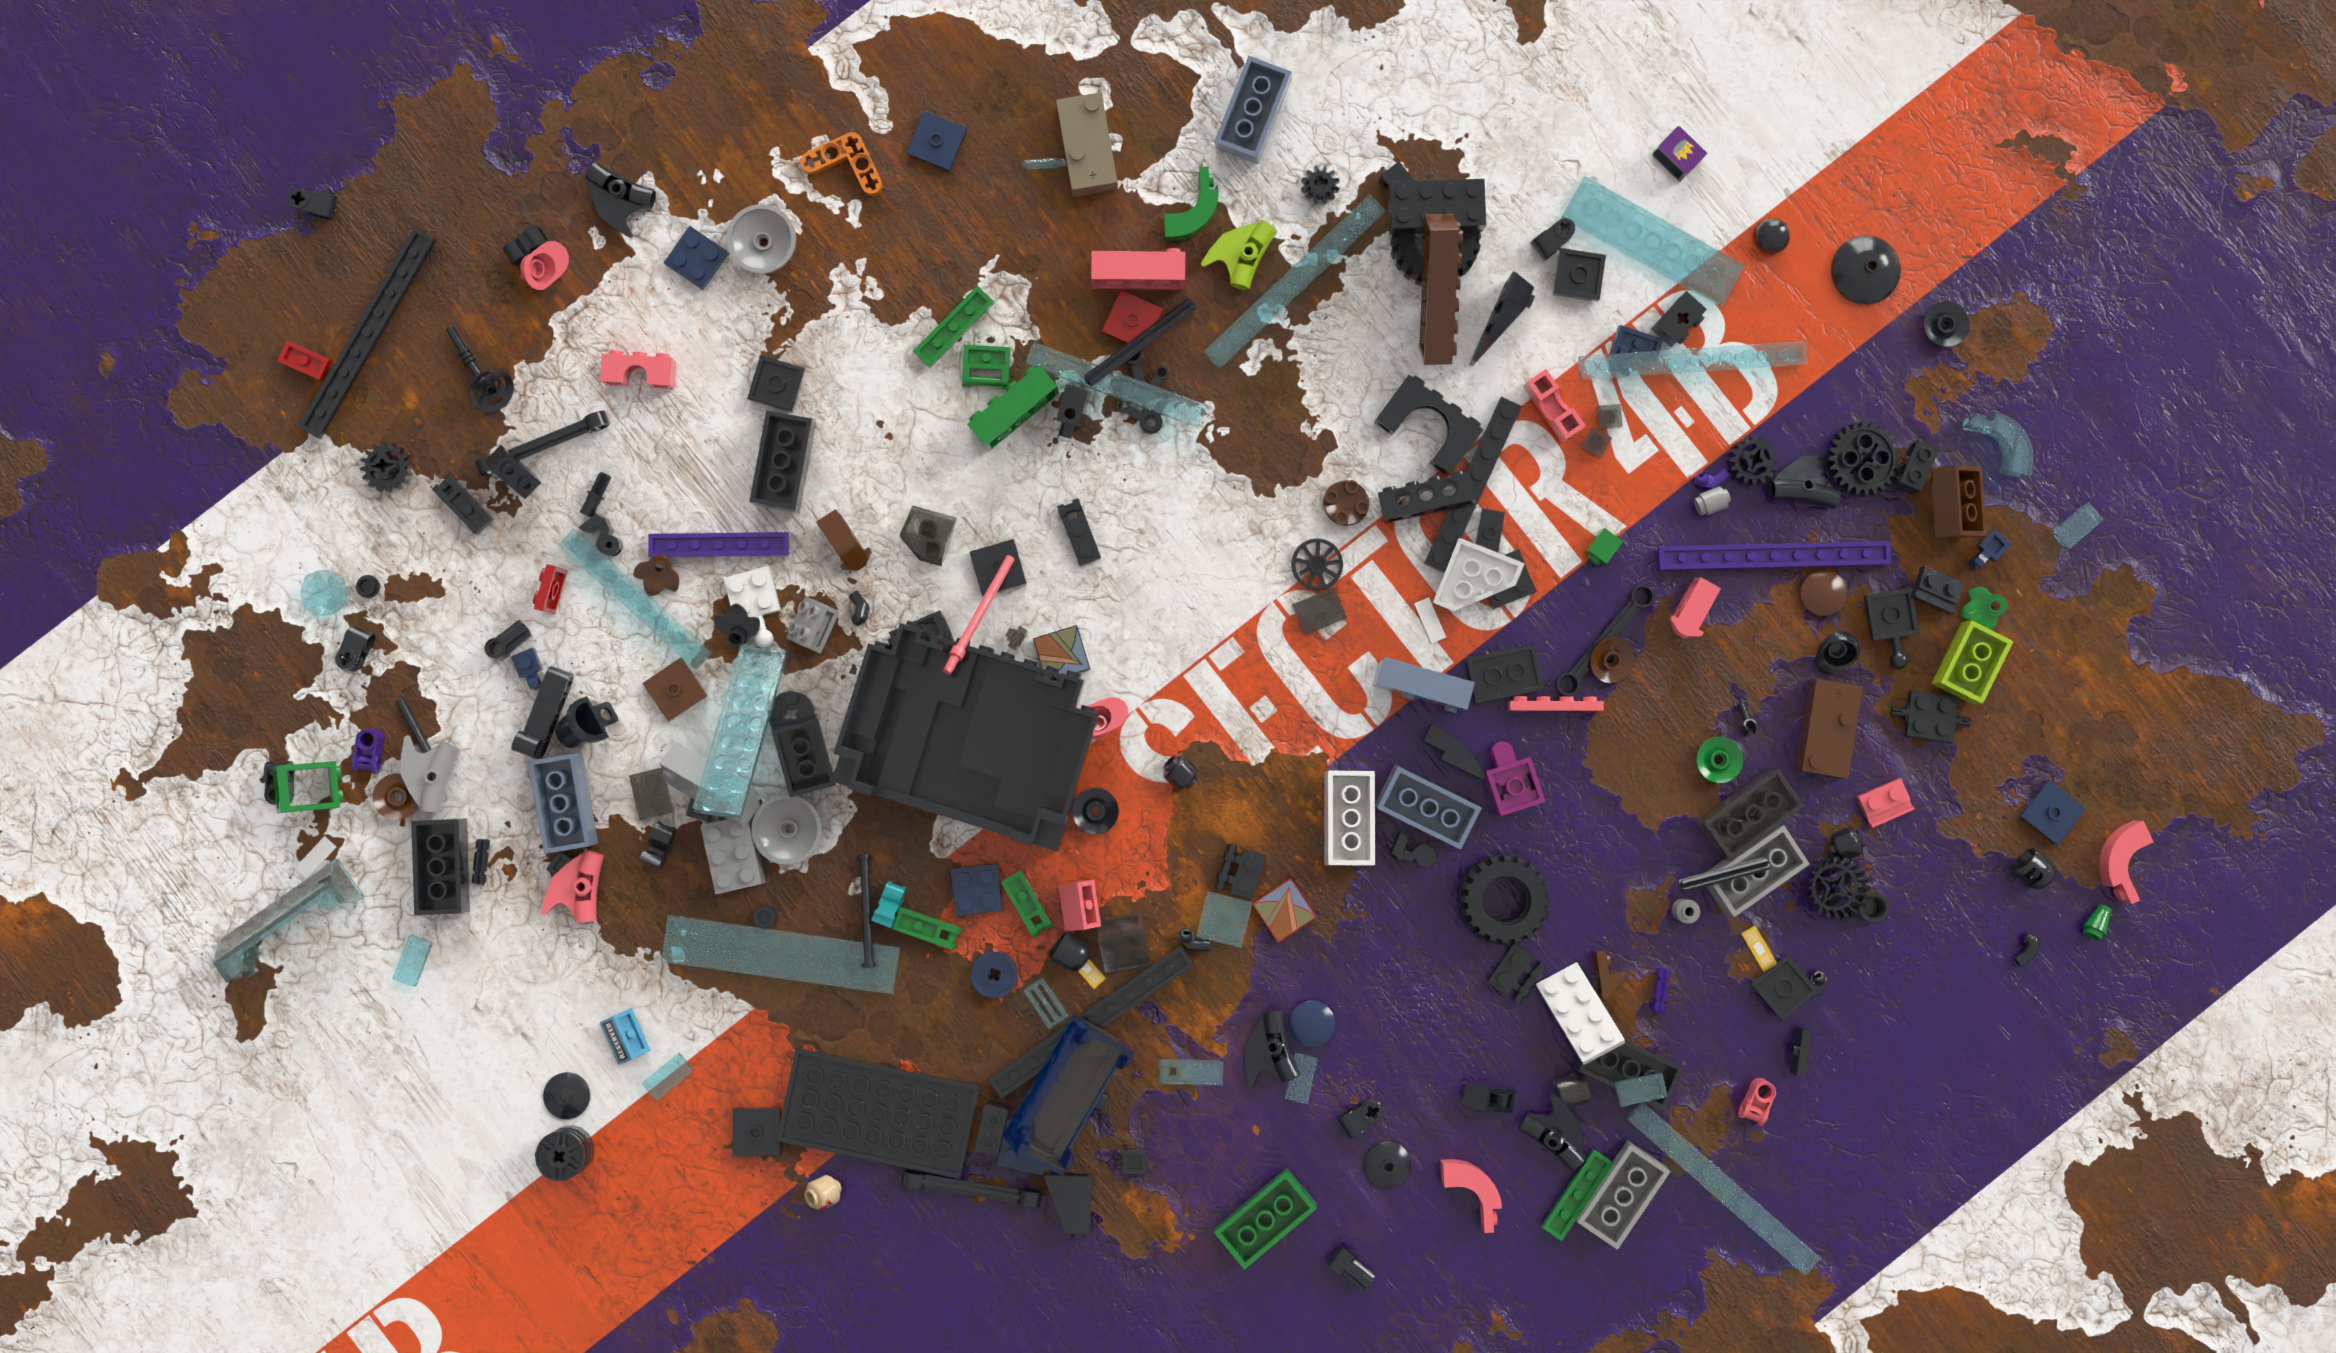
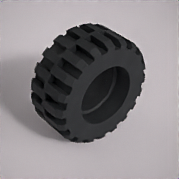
M1481 232L1463 233V243L1458 245L1459 253L1462 255V265L1457 267V275H1460V279L1463 275H1466L1477 258L1481 247L1479 243ZM1415 234L1392 235L1390 246H1392V259L1396 260L1395 266L1398 271L1403 270L1405 273L1404 277L1407 280L1412 278L1416 281V285L1421 286L1423 256L1415 247Z
M1493 855L1490 858L1479 860L1480 862L1472 865L1469 868L1468 874L1463 876L1461 880L1463 881L1462 886L1458 889L1459 901L1457 903L1458 908L1461 910L1462 920L1466 922L1467 927L1478 937L1493 944L1508 946L1509 944L1516 945L1522 943L1524 939L1529 940L1534 936L1533 933L1536 930L1540 931L1543 927L1542 922L1544 918L1547 919L1549 915L1547 908L1551 906V899L1548 898V892L1550 891L1548 885L1544 882L1545 878L1536 870L1535 866L1518 857ZM1510 878L1516 881L1524 891L1525 904L1523 910L1511 921L1499 922L1493 920L1483 908V892L1487 885L1495 879Z

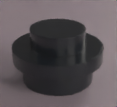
M364 575L358 579L356 590L364 598H373L380 591V582L372 575Z

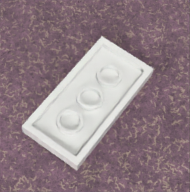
M1577 962L1536 984L1537 989L1583 1065L1625 1043V1039Z

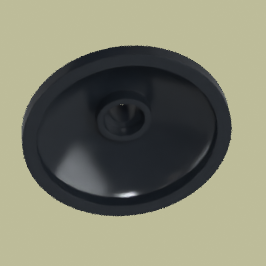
M1868 235L1858 236L1848 240L1837 250L1831 264V276L1836 289L1846 299L1857 304H1874L1884 300L1895 290L1901 276V264L1896 251L1883 239ZM1868 263L1874 265V270L1868 268Z

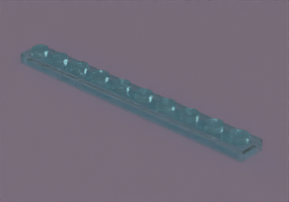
M1369 194L1203 353L1218 369H1221L1374 224L1386 210Z
M1806 341L1578 357L1580 380L1808 364Z
M1641 1101L1626 1118L1803 1275L1806 1276L1821 1259L1645 1103Z

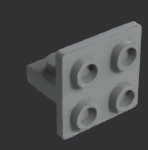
M806 596L798 606V613L794 622L788 628L787 639L821 654L840 611Z

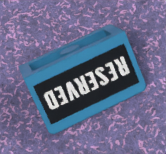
M632 1008L600 1022L618 1065L651 1051Z

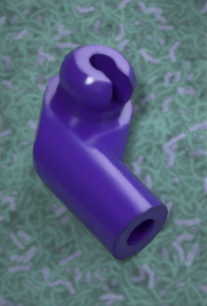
M1721 469L1714 476L1707 475L1705 472H1699L1695 476V483L1700 488L1711 490L1729 479L1730 475L1725 469Z

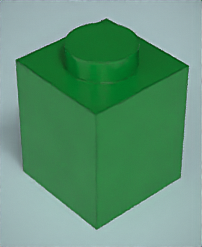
M1603 528L1598 532L1584 553L1588 555L1587 559L1596 566L1599 564L1603 566L1609 562L1623 541L1606 528Z

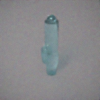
M1059 158L1025 160L1021 163V166L1026 169H1052L1067 166L1066 159Z

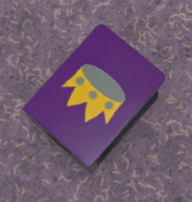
M1677 126L1652 153V156L1681 182L1708 153L1680 126Z

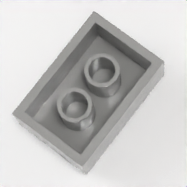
M752 818L744 828L729 819L700 826L715 894L766 883L760 852L756 848L752 837Z

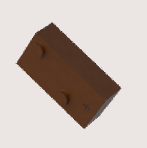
M1811 679L1808 681L1794 771L1849 779L1863 686L1822 679Z

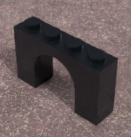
M1408 375L1374 423L1393 436L1411 412L1418 409H1430L1437 412L1446 423L1447 437L1429 464L1448 477L1484 429L1480 427L1481 423L1471 416L1467 418L1461 413L1462 409L1456 404H1448L1444 401V396L1435 389L1431 391L1425 387V382L1415 375L1413 377Z

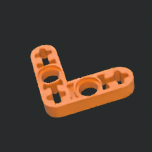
M850 132L806 152L800 158V166L808 175L818 174L843 161L849 160L865 194L874 197L878 196L883 190L879 174L861 137L857 133ZM850 139L857 142L856 147L859 153L856 155L852 147L848 146ZM830 148H835L838 150V156L832 160L826 158V151ZM820 153H821V156H822L823 160L825 161L824 164H822L820 160H819V161H816V160L820 159L817 154H820ZM808 159L816 161L814 163V168L811 169L809 166H806L808 164ZM866 159L869 162L867 169H857V161ZM870 174L874 183L878 182L875 185V190H872L870 187L866 188L869 186V183L865 176Z

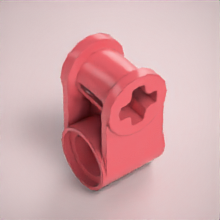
M1764 1078L1754 1079L1750 1083L1747 1094L1740 1105L1738 1116L1742 1119L1746 1117L1756 1121L1757 1125L1763 1126L1776 1096L1775 1087ZM1762 1085H1767V1092L1764 1095H1758V1089Z

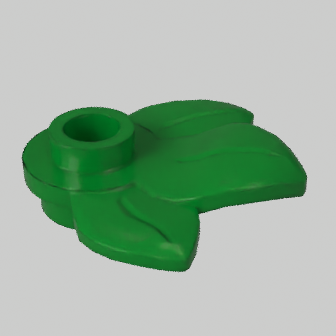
M1983 587L1969 589L1968 595L1972 601L1962 607L1959 615L1964 619L1976 621V623L1990 630L1993 629L1997 624L1998 617L2005 613L2007 601L2003 596L1991 594ZM1997 601L2000 605L1997 610L1991 609V603Z

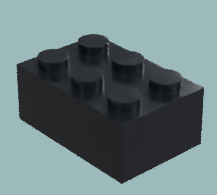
M817 713L771 725V732L790 797L836 785L835 782H832L834 773Z

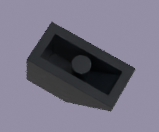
M1466 1081L1462 1105L1484 1112L1512 1113L1516 1090Z

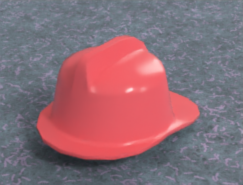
M547 241L521 261L520 278L526 280L536 290L546 289L567 269L569 255L566 248L556 241Z
M1105 698L1087 705L1096 709L1095 714L1099 715L1093 739L1107 737L1112 730L1120 727L1128 716V706L1120 698Z

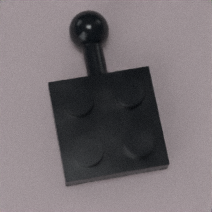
M1912 588L1864 595L1871 641L1891 639L1893 653L1889 658V662L1894 669L1898 670L1904 669L1909 662L1907 654L1902 652L1900 637L1920 634L1914 599L1911 598L1913 595Z

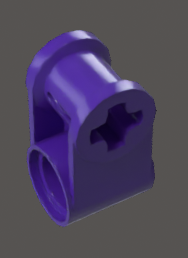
M363 729L358 732L355 738V749L351 763L352 770L356 772L366 770L372 771L373 774H378L382 767L384 735L378 729ZM369 733L374 738L372 745L367 743L366 738Z

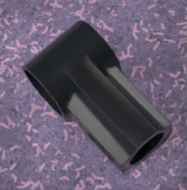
M518 620L496 638L489 639L484 647L485 653L490 658L499 661L505 660L510 656L511 652L533 635L521 620ZM501 643L502 652L495 655L493 652L494 646Z
M1340 1244L1327 1260V1265L1340 1276L1344 1275L1361 1291L1365 1290L1372 1283L1375 1274L1356 1259L1357 1257L1347 1247Z

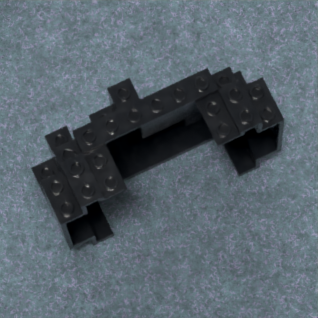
M908 620L906 624H899L893 646L879 641H875V645L868 643L833 753L839 755L832 782L848 786V789L866 795H877L1006 835L1011 840L1027 845H1038L1059 851L1075 799L1074 796L1099 719V715L1095 714L1096 709L1082 705L1081 709L1077 708L1085 685V681L1081 679L1082 675L1067 670L1066 674H1059L1060 669L1048 665L1046 669L1037 667L1038 662L1025 658L1023 662L1014 660L1015 655L1003 651L1001 655L994 654L995 650L984 645H979V648L970 646V641L965 648L966 653L963 659L958 661L952 674L948 675L943 672V668L950 658L949 653L952 647L957 645L960 638H957L955 642L947 639L948 634L935 631L934 635L927 633L923 630L921 624Z

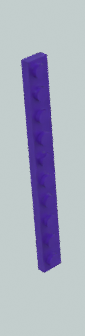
M1890 541L1657 547L1658 570L1890 565L1891 546Z

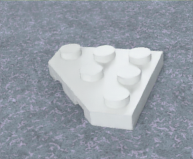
M1459 538L1433 603L1452 611H1457L1511 588L1517 584L1525 563Z

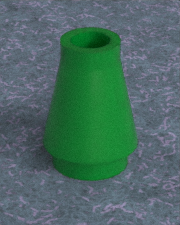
M2098 904L2096 910L2083 925V934L2097 941H2101L2103 937H2106L2112 909Z

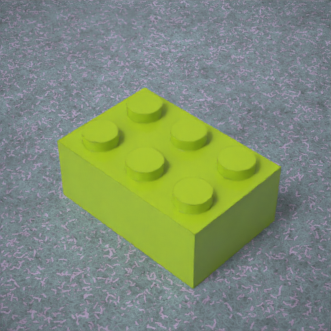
M1972 620L1962 622L1931 684L1972 705L1983 704L2014 641Z

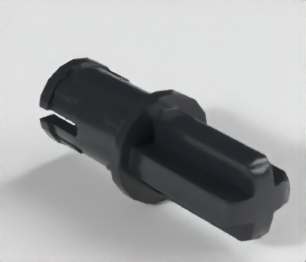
M604 472L598 474L591 491L587 490L588 495L579 511L580 513L588 517L595 515L601 500L605 499L603 494L611 480L610 475Z

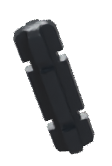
M480 838L476 840L475 848L477 852L474 853L473 871L475 873L472 874L471 881L473 884L482 885L486 883L485 871H487L489 857L487 849L490 847V840Z

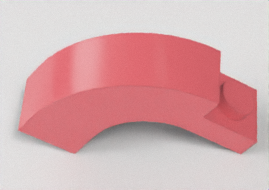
M2133 820L2119 827L2106 840L2100 854L2099 872L2103 886L2115 887L2113 891L2116 898L2125 904H2134L2140 901L2128 874V864L2131 856L2138 849L2153 843L2144 821Z
M1456 1159L1440 1160L1442 1185L1444 1187H1465L1474 1191L1480 1202L1481 1229L1484 1233H1494V1226H1497V1213L1493 1209H1502V1203L1493 1182L1481 1169L1469 1162Z

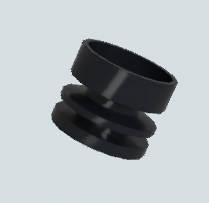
M574 1125L562 1126L543 1137L538 1143L535 1151L536 1165L540 1173L548 1179L554 1181L568 1180L586 1169L594 1155V1142L589 1133L583 1128ZM563 1151L565 1155L561 1159L558 1155Z

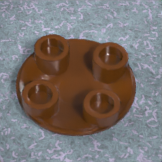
M1343 480L1334 483L1328 488L1324 495L1323 507L1331 521L1338 525L1351 526L1359 523L1366 516L1369 510V498L1364 488L1356 481Z
M1815 571L1808 575L1801 583V599L1807 611L1811 614L1819 616L1832 615L1838 612L1846 601V585L1842 578L1832 571Z

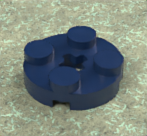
M1002 951L986 952L973 965L971 973L972 984L984 996L1001 998L1012 991L1018 980L1017 965L1009 955ZM991 968L1000 970L999 980L996 981L994 978L990 979L988 977L991 974Z

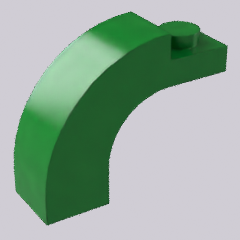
M1209 166L1199 167L1200 197L1196 205L1184 213L1164 214L1165 242H1179L1190 239L1202 232L1213 219L1217 209L1219 189H1210L1214 188L1213 174H1209Z

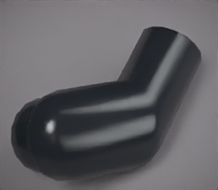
M856 590L849 595V599L856 606L851 621L854 625L861 626L868 620L870 606L859 591Z
M1820 970L1815 971L1811 976L1810 981L1819 991L1811 999L1821 995L1825 990L1827 977Z

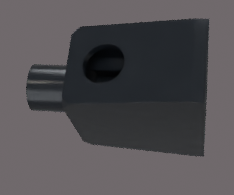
M1066 384L1056 419L1062 422L1059 436L1072 439L1075 426L1081 427L1092 391ZM1070 408L1076 412L1073 419L1067 415Z

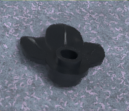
M737 603L729 608L727 615L716 614L714 618L717 629L726 634L727 642L734 647L745 645L749 637L755 636L760 628L759 618L748 617L745 608Z

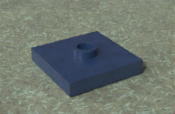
M924 111L908 148L907 155L950 172L967 128Z
M2046 780L2020 813L2019 817L2054 845H2059L2086 808L2052 781Z

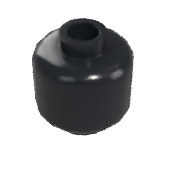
M1183 755L1172 756L1163 766L1164 778L1175 789L1181 790L1185 787L1189 789L1197 781L1195 777L1197 767Z
M1851 827L1833 833L1831 835L1832 843L1828 844L1833 857L1839 856L1841 860L1844 858L1852 859L1861 855L1863 847L1866 846L1858 829L1854 831Z

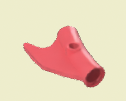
M584 850L582 854L560 869L550 881L541 914L547 915L556 904L562 903L569 908L576 923L596 921L597 887L604 855Z

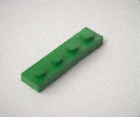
M976 286L913 350V353L931 368L995 304L994 301L980 287Z
M1592 1148L1541 1227L1563 1241L1614 1162Z

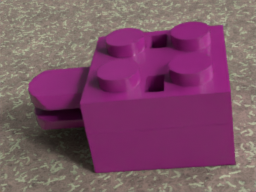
M1508 742L1495 743L1490 749L1495 768L1483 772L1486 775L1484 779L1496 815L1503 816L1545 802L1531 757L1516 760L1511 744Z

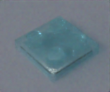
M1207 891L1196 937L1242 948L1253 902Z

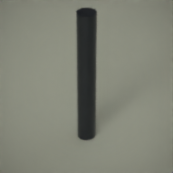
M400 698L396 700L395 703L422 753L432 750L405 699Z

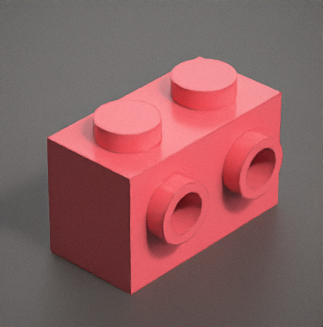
M1094 880L1058 885L1065 931L1085 930L1101 926Z

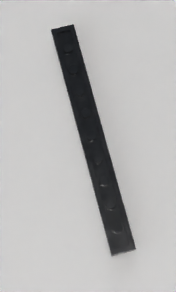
M416 227L413 228L298 425L300 429L318 439H322L437 241L435 238Z
M1181 945L991 1076L988 1079L1002 1099L1185 972L1194 963Z

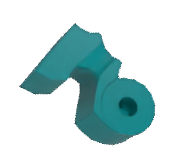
M888 881L879 900V907L875 910L871 921L893 928L896 920L895 913L903 903L906 887H900Z

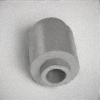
M1720 486L1698 494V497L1694 498V505L1700 516L1704 514L1708 516L1728 508V503L1731 502L1728 491L1726 489L1723 490Z
M1679 899L1672 906V915L1680 922L1693 923L1700 916V908L1692 900ZM1686 908H1689V912L1686 915L1685 910Z

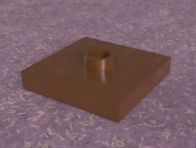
M682 657L642 683L668 722L708 696Z

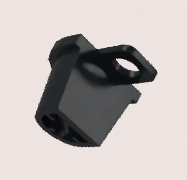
M588 696L576 700L569 706L567 714L557 724L555 734L559 742L568 748H576L587 743H597L609 738L604 727L618 722V716L609 702L592 706ZM601 709H605L609 712V720H606L602 717Z

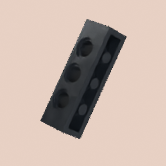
M1464 471L1453 472L1450 477L1446 478L1434 476L1424 483H1419V481L1408 482L1405 484V487L1397 489L1396 486L1386 487L1382 489L1383 492L1378 493L1385 524L1476 504L1470 472L1465 473ZM1452 486L1456 491L1453 495L1446 496L1443 494L1444 488ZM1429 491L1433 494V497L1429 501H1423L1420 499L1423 492ZM1406 496L1410 498V502L1406 506H1400L1397 504L1398 499Z

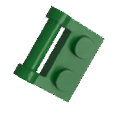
M964 344L962 387L978 385L996 386L1005 389L1009 385L1011 348ZM970 369L1002 371V378L970 376Z

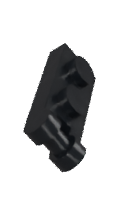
M448 473L444 477L445 480L440 485L436 484L432 490L474 534L478 535L494 518L452 474ZM453 487L454 491L448 495L446 491Z
M1079 498L1072 500L1070 504L1058 505L1059 514L1079 566L1081 567L1102 559ZM1076 511L1078 517L1069 520L1067 514Z

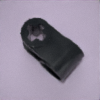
M295 188L289 192L287 196L289 205L300 213L327 220H333L337 196L326 192H315L301 188Z
M1562 218L1550 228L1540 233L1530 244L1546 261L1571 239L1575 233V224L1571 219ZM1566 227L1568 229L1567 233L1561 234L1559 230Z
M351 625L346 630L342 644L335 656L337 666L352 672L360 670L374 645L375 634ZM348 658L352 659L351 663L347 661Z
M267 761L265 763L264 798L269 804L276 805L273 767L294 764L292 761H286V763ZM287 771L290 803L294 798L295 771Z
M1368 1098L1342 1113L1337 1120L1349 1139H1352L1382 1118L1383 1110L1378 1100ZM1368 1106L1376 1108L1375 1115H1372L1371 1113L1366 1114L1368 1112Z

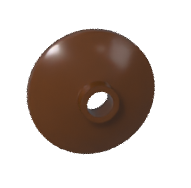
M1617 637L1602 640L1593 649L1590 657L1592 673L1596 678L1605 683L1621 681L1630 673L1634 664L1632 647L1628 642ZM1611 655V660L1606 662L1607 657Z
M400 773L387 775L376 784L373 791V803L376 810L385 818L402 820L410 817L418 810L419 806L409 793ZM397 793L403 795V799L399 802L394 798Z

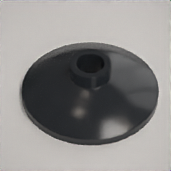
M1942 301L1928 309L1924 316L1923 329L1927 338L1932 343L1941 347H1952L1961 343L1966 338L1970 329V320L1962 306L1955 302ZM1941 322H1944L1947 325L1946 330L1941 328Z
M1090 788L1077 796L1073 804L1072 815L1076 825L1082 831L1089 834H1102L1109 831L1115 825L1119 815V807L1114 796L1107 790ZM1095 806L1100 808V814L1097 816L1091 812Z
M559 1073L552 1077L544 1088L543 1101L545 1107L557 1118L573 1119L581 1115L588 1107L591 1096L590 1088L587 1082L576 1073ZM562 1093H566L568 1095L567 1101H563L561 1099Z
M1384 1141L1375 1144L1367 1152L1364 1168L1367 1177L1373 1184L1381 1188L1391 1189L1398 1187L1408 1178L1411 1170V1160L1407 1151L1401 1145L1391 1141ZM1390 1162L1393 1164L1391 1170H1385L1384 1165Z

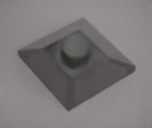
M912 505L900 532V538L920 561L942 566L948 553L957 517Z

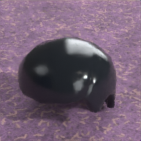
M1768 218L1762 220L1754 229L1755 244L1764 253H1779L1789 244V228L1780 219Z

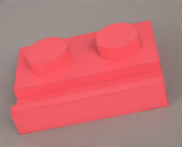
M1901 778L1856 796L1870 828L1915 810Z

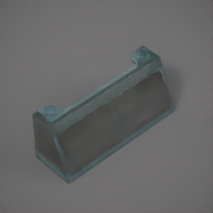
M335 859L221 938L218 942L213 964L226 983L249 978L259 971L255 967V961L262 954L256 947V944L316 902L322 908L332 909L343 903L351 902V904H355L365 896L341 861Z

